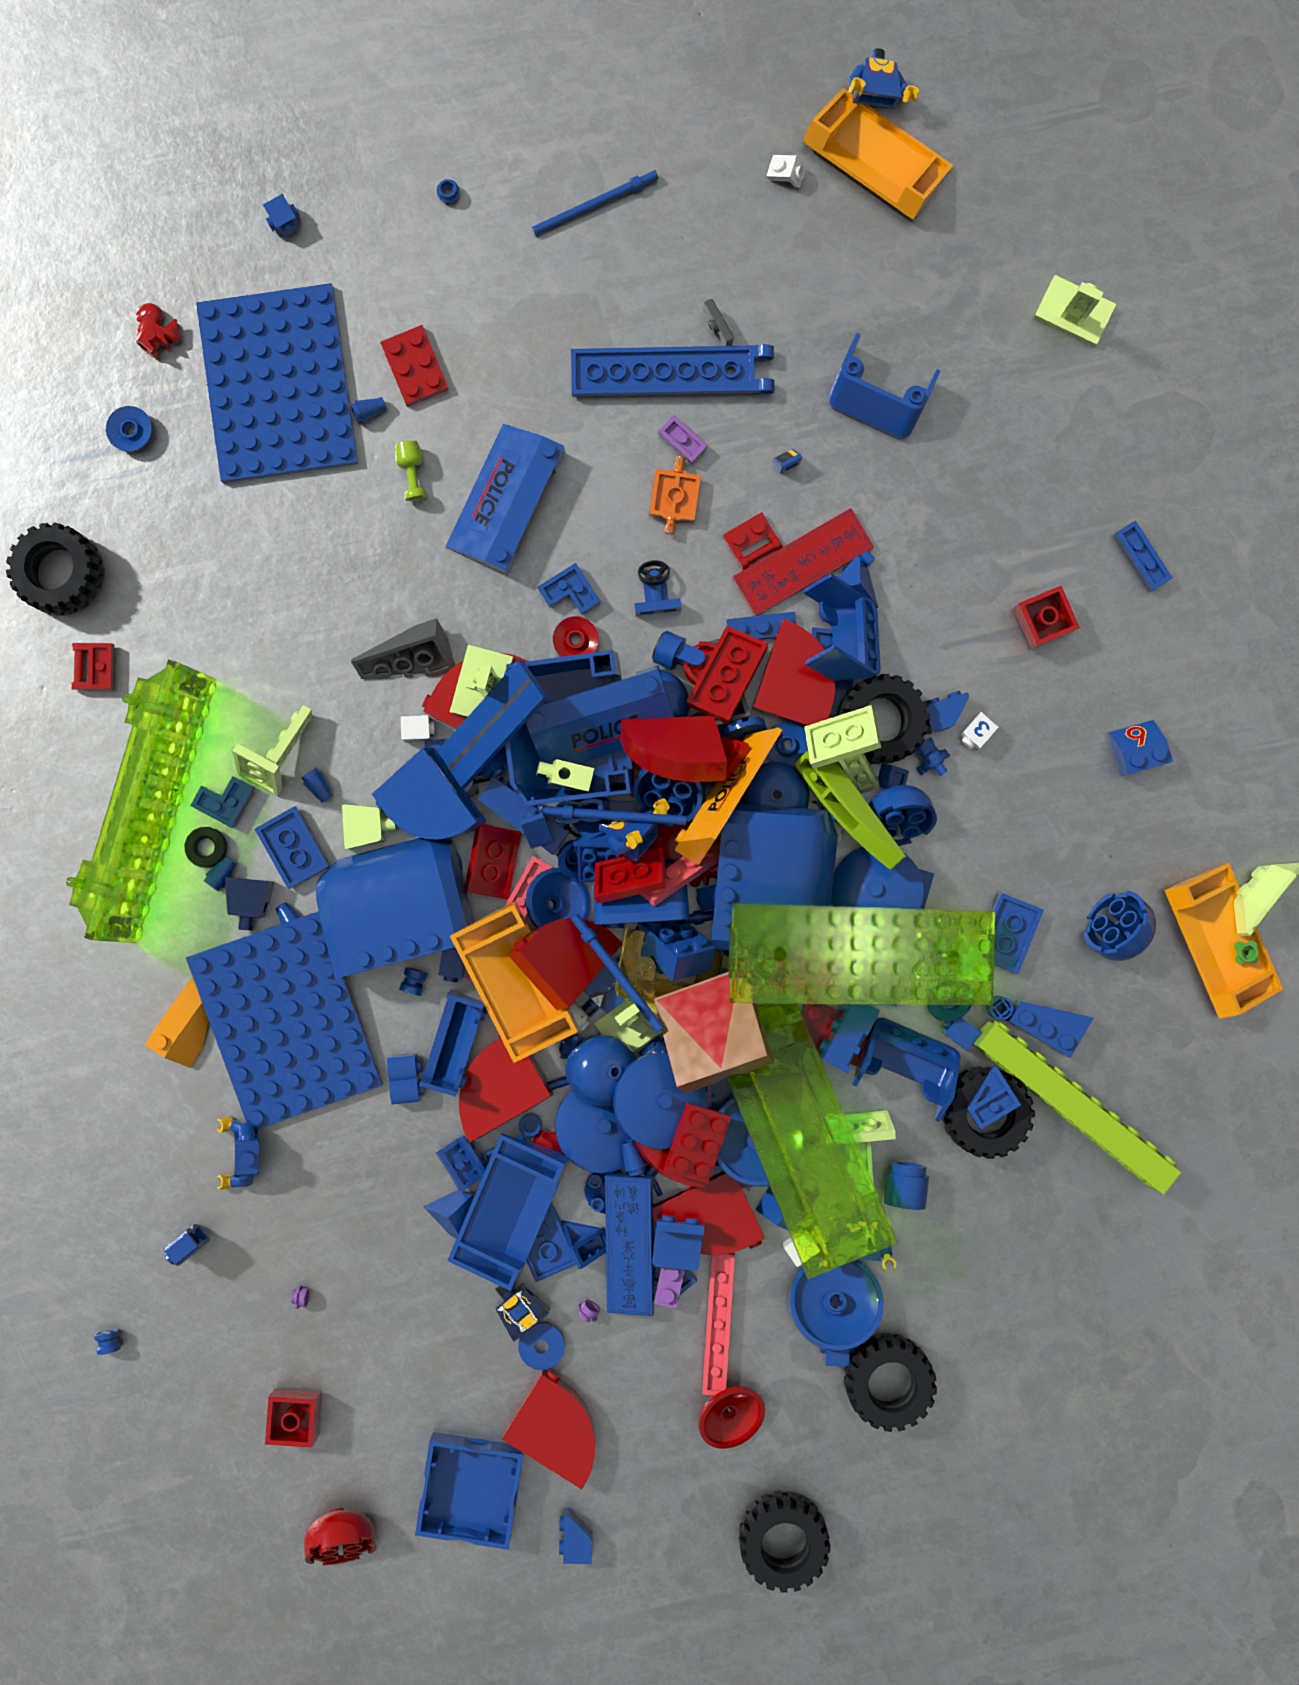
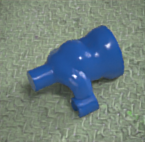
M932 737L926 739L921 746L916 748L915 753L923 761L916 768L920 775L928 772L929 769H935L940 776L948 771L943 762L950 754L946 749L939 751Z

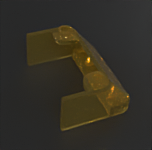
M626 928L619 968L646 1004L655 1005L654 998L693 985L654 978L656 970L654 961L649 957L641 956L645 932ZM715 949L711 971L696 975L695 984L720 975L725 950ZM616 980L615 992L617 996L621 999L632 1001Z

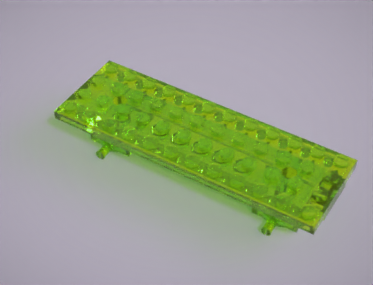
M168 659L165 669L147 680L138 677L132 694L124 693L122 695L127 697V699L122 698V701L128 703V712L124 723L132 725V729L92 861L83 859L76 878L68 877L67 880L71 882H66L68 887H73L69 905L78 908L87 927L84 936L86 939L138 943L143 934L142 926L145 917L150 911L149 903L151 896L156 891L157 876L163 868L164 853L170 844L169 837L172 828L176 824V813L183 801L182 793L185 784L189 781V770L196 758L198 740L203 735L202 727L210 711L211 697L216 691L217 679L179 662Z
M732 904L728 976L730 978V1003L993 1005L995 911Z
M768 984L753 990L758 1003L759 1018L766 1031L775 1063L744 1074L731 1075L726 1077L807 1279H811L895 1245L898 1241L795 998L787 997L773 985Z

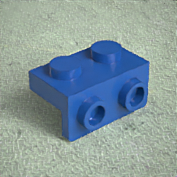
M464 1135L436 1152L460 1192L482 1179L487 1167L485 1161L481 1157L478 1158L474 1152L475 1146L473 1142H469Z

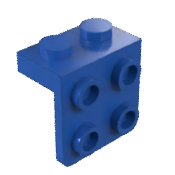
M662 1215V1218H657L652 1264L655 1267L698 1270L702 1236H704V1223H700V1219L686 1218L685 1221L676 1220L675 1216Z

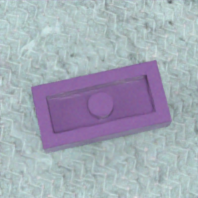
M675 415L658 431V434L691 464L707 449V445Z
M661 1267L654 1304L677 1309L685 1270Z

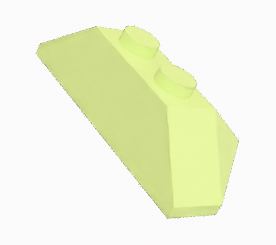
M1299 863L1259 866L1251 874L1253 878L1248 884H1244L1238 890V896L1234 900L1236 929L1239 936L1252 935L1257 926L1298 877Z

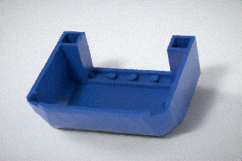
M613 650L525 662L549 697L547 699L548 703L622 680L619 656ZM515 663L506 665L507 668L504 675L512 668V666ZM526 723L505 744L510 784L518 793L525 806L633 792L635 782L633 763L624 750L579 763L578 765L594 768L589 792L579 793L548 784L549 778L537 775L538 765L541 760ZM559 770V777L565 779V772Z
M738 803L721 830L715 906L711 928V944L716 949L795 955L807 953L815 948L829 924L838 834L829 811Z
M416 838L341 858L319 877L316 884V901L335 979L456 948L450 935L474 923L467 893L464 892L465 885L452 840Z

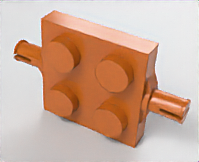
M676 456L674 469H656L649 516L667 520L665 534L668 535L670 526V535H674L676 522L695 521L701 475L689 474L683 471L686 459L683 456L681 457L680 465V456Z

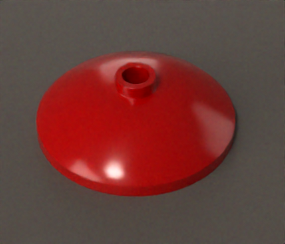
M738 1386L720 1391L705 1404L700 1413L698 1429L701 1437L708 1445L719 1449L733 1448L743 1444L761 1427L765 1417L764 1402L755 1390L748 1387Z

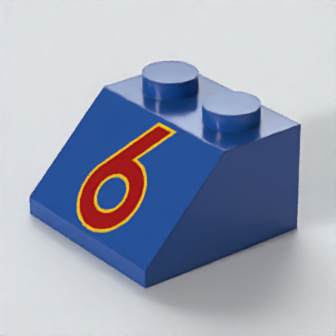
M1154 720L1108 733L1121 777L1173 762L1167 739Z

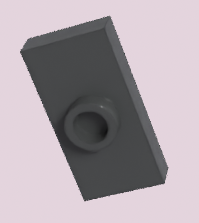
M713 299L705 301L703 310L709 319L708 326L713 334L717 333L723 346H732L734 336Z

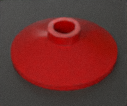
M579 616L568 617L562 620L554 630L553 645L560 657L595 653L598 647L599 636L597 629L586 618ZM579 637L580 643L575 645L572 643V639Z

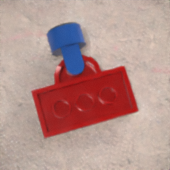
M726 626L717 644L702 641L692 647L686 644V638L666 631L659 637L652 659L654 663L673 670L677 664L682 665L685 676L689 682L695 685L686 701V706L709 716H715L716 719L729 724L768 649V643Z

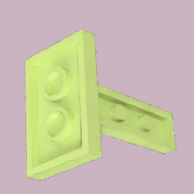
M1054 275L1034 319L1095 347L1116 304L1103 298L1104 292L1100 291L1093 284L1082 282L1078 286Z
M468 645L450 713L468 717L503 678L507 668L506 665L512 664L514 657Z
M303 705L300 711L296 710L294 712L289 728L282 730L278 737L279 743L275 748L272 747L269 750L266 758L237 743L232 752L238 775L278 797L283 790L279 768L311 721L312 710Z
M872 705L805 726L809 759L813 769L839 761L845 773L860 793L880 787L879 780L864 755L866 752L881 748L875 712Z
M648 983L637 992L658 1018L654 998L660 996L651 983ZM630 998L594 1023L602 1035H609L622 1040L633 1052L660 1033L655 1032Z
M888 1110L819 1117V1126L825 1146L847 1144L851 1207H854L855 1204L875 1205L871 1141L896 1139L895 1129Z

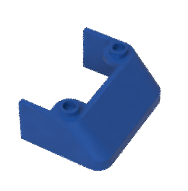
M856 333L828 396V404L833 410L900 440L906 439L911 435L941 370L936 369L927 389L920 386H912L906 391L904 397L900 398L861 380L864 373V364L859 358L852 356L861 334Z
M832 573L803 589L804 594L819 603L820 618L832 625L833 646L806 660V665L830 680L868 679L878 675L881 671L878 612L874 602Z
M687 885L655 907L640 894L599 904L594 899L595 924L690 919Z
M450 990L446 996L445 1008L419 1086L456 1097L458 1089H464L467 1075L463 1074L479 1021H485L487 1009L484 1007L483 1001Z
M878 1018L871 1028L858 1059L852 1085L857 1087L864 1073L876 1075L881 1067L922 1084L921 1091L923 1096L928 1101L937 1104L935 1121L939 1122L955 1097L961 1056L955 1048L888 1019Z

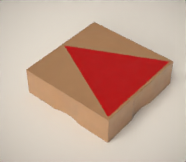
M742 967L654 998L659 1021L664 1026L662 1033L676 1086L685 1094L715 1084L728 1076L744 1074L775 1063L766 1031L759 1018L758 1003L750 976Z

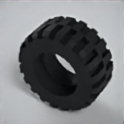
M41 523L39 529L32 526L27 529L28 534L24 535L21 533L17 537L19 540L17 545L12 544L9 549L12 551L11 557L7 556L6 564L10 565V569L6 570L8 578L12 579L9 583L12 590L17 592L16 595L22 601L44 613L64 615L65 612L69 614L76 613V607L84 609L88 606L86 601L89 598L95 599L97 594L94 591L102 586L99 576L104 575V568L99 566L103 561L101 555L96 553L98 549L88 538L69 526L65 527L60 523H53L52 526L48 523ZM64 549L68 551L73 560V570L70 578L65 584L56 589L48 590L43 588L38 578V569L43 558L55 550Z
M881 674L865 679L850 688L846 693L847 696L839 704L841 710L837 712V716L867 707L872 700L877 698H885L898 708L902 720L901 729L894 739L880 741L881 748L864 753L866 759L871 764H888L905 759V757L916 752V748L925 741L923 736L928 734L929 727L926 726V722L930 721V714L925 712V708L929 707L927 701L922 702L920 698L923 693L920 689L914 690L912 688L914 684L911 681H903L902 677L898 675Z
M980 1066L974 1067V1070L971 1071L965 1070L961 1072L962 1076L957 1079L955 1097L941 1120L945 1124L944 1129L946 1133L966 1152L977 1157L983 1156L987 1159H994L995 1156L1002 1158L1008 1156L1007 1152L1018 1150V1144L1021 1141L1025 1143L1029 1138L1026 1134L1028 1130L1032 1131L1034 1126L1031 1123V1118L1035 1117V1110L1031 1108V1105L1034 1103L1032 1097L1027 1094L1028 1089L1019 1082V1079L1003 1070H999L1021 1106L1007 1113L1005 1122L998 1130L989 1134L975 1131L967 1121V1107L993 1068L988 1066L983 1068Z
M889 1333L882 1334V1338L878 1339L874 1335L869 1338L870 1342L859 1345V1350L857 1352L853 1351V1354L849 1356L851 1361L849 1366H845L846 1376L844 1377L846 1393L854 1411L858 1413L864 1422H869L871 1427L879 1429L881 1426L887 1432H892V1427H897L898 1431H903L907 1424H910L912 1427L917 1425L916 1419L919 1417L924 1419L928 1415L927 1407H933L935 1401L932 1397L937 1394V1386L935 1385L937 1380L936 1374L925 1353L910 1339L905 1340L903 1336L897 1334L894 1337H890ZM886 1363L903 1364L911 1374V1384L907 1392L894 1401H881L874 1398L868 1386L872 1373L879 1366Z
M774 1491L775 1496L769 1497L768 1493L761 1496L762 1501L758 1503L755 1500L751 1504V1511H746L743 1515L744 1522L740 1523L739 1527L741 1557L748 1573L754 1575L755 1581L760 1585L765 1582L766 1588L772 1591L777 1587L782 1593H787L788 1588H794V1592L801 1590L800 1586L806 1584L807 1587L813 1584L812 1578L814 1576L819 1578L823 1573L822 1566H827L829 1561L830 1537L822 1514L819 1513L814 1503L809 1504L808 1498L803 1495L797 1498L795 1492L788 1491L787 1495H782L781 1491ZM782 1523L794 1524L800 1527L806 1535V1543L802 1550L795 1556L786 1559H779L769 1555L762 1546V1540L767 1531Z

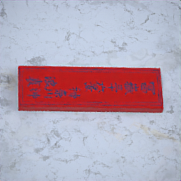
M850 508L739 572L732 578L753 614L758 616L848 564L856 556L872 550L874 546Z

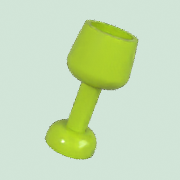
M404 441L395 445L396 464L398 467L406 469L410 488L404 494L405 501L427 498L426 491L418 486L415 467L423 462L418 442Z

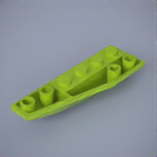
M806 751L794 765L822 806L871 855L888 869H893L906 857L841 766L838 762H834L813 769L810 764L809 752Z

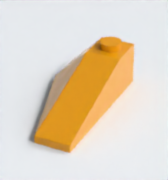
M193 976L145 1044L146 1047L162 1057L192 1068L204 1048L207 1029L210 1025Z

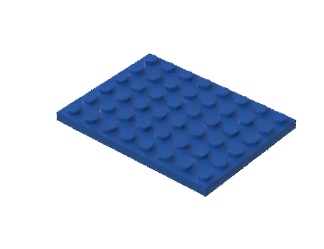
M332 283L196 302L221 482L230 483L358 464Z
M319 911L186 957L246 1123L254 1127V1130L382 1086V1080L345 978L335 979Z

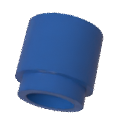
M893 1161L891 1163V1170L887 1171L884 1204L903 1209H926L929 1176L926 1175L927 1167L916 1163Z

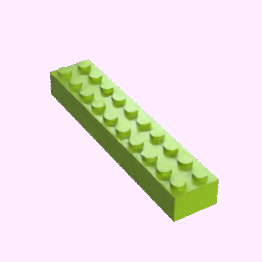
M985 1021L979 1029L981 1033L972 1044L1005 1072L1019 1079V1082L1024 1084L1030 1092L1147 1186L1163 1195L1181 1174L1175 1168L1177 1163L1166 1155L1164 1156L1159 1152L1156 1153L1159 1150L1156 1146L1141 1137L1138 1138L1140 1134L1132 1127L1126 1126L1123 1123L1120 1124L1122 1119L1105 1108L1101 1109L1103 1104L1086 1093L1084 1095V1089L1076 1082H1072L1069 1079L1065 1080V1073L1057 1067L1045 1064L1048 1060L1038 1052L1035 1053L1033 1050L1029 1051L1027 1049L1029 1045L1021 1038L1014 1035L1010 1036L1011 1030L1001 1022L994 1021L992 1023Z

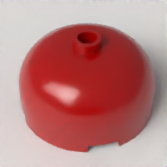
M343 1508L333 1509L330 1513L317 1518L308 1527L304 1536L305 1562L308 1564H313L314 1560L322 1562L323 1566L342 1564L360 1559L359 1556L363 1552L368 1551L369 1554H372L377 1549L375 1529L371 1520L363 1513L344 1510ZM340 1545L343 1546V1555L338 1554V1546Z

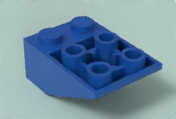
M606 835L577 843L578 882H595V863L624 856L616 855L607 847Z
M686 919L637 922L659 969L672 981L711 971L716 948Z

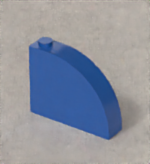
M434 747L419 750L372 793L378 808L384 811L393 823L405 832L420 838L435 840L459 837L474 831L486 822V819L465 790L459 787Z

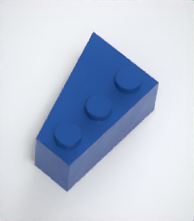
M854 995L851 999L847 998L841 1007V1010L844 1012L840 1019L835 1018L829 1029L832 1033L828 1039H823L818 1048L820 1051L819 1056L824 1061L847 1074L851 1069L849 1067L854 1055L859 1054L861 1050L860 1045L865 1036H868L880 1012L879 1009Z
M1016 1000L1013 1004L1014 1010L1012 1015L1005 1021L1063 1056L1071 1058L1094 1018Z

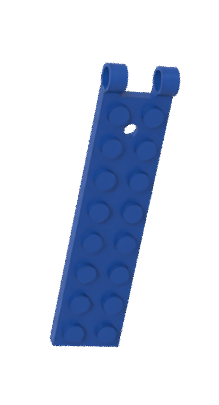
M762 344L571 349L572 397L740 393L770 395L775 393V380L770 378L754 379V359L758 361L773 360L774 346ZM734 367L735 373L729 374L727 368Z

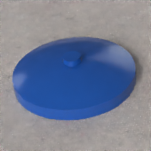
M864 847L852 851L843 858L834 872L831 901L835 912L846 926L865 936L886 937L902 931L912 923L923 903L924 885L919 869L909 856L905 854L906 857L891 870L871 855Z
M651 1053L634 1060L624 1069L614 1090V1112L622 1130L635 1142L654 1149L671 1148L686 1102L707 1108L705 1087L686 1094L677 1088L668 1053Z
M573 1090L568 1092L560 1103L555 1118L556 1139L563 1154L569 1157V1160L577 1167L594 1173H609L623 1168L624 1157L621 1143L631 1138L620 1127L615 1116L614 1106L590 1105L579 1100Z
M750 1091L737 1095L721 1108L719 1112L730 1115L731 1120L719 1151L717 1162L728 1176L748 1186L764 1187L779 1183L793 1173L803 1157L806 1134L799 1113L787 1100L766 1091Z
M823 1255L808 1262L795 1277L789 1295L791 1317L799 1332L815 1346L830 1351L850 1350L867 1341L878 1328L883 1315V1293L873 1272L859 1260L839 1259L838 1266L833 1269L834 1262L831 1259L827 1260L826 1267L823 1266V1259L827 1256Z

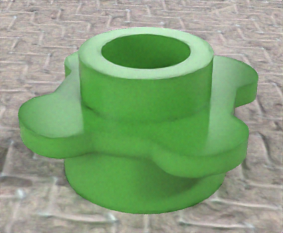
M1238 941L1234 944L1237 954L1235 957L1236 963H1256L1258 961V945L1255 941H1249L1248 943Z

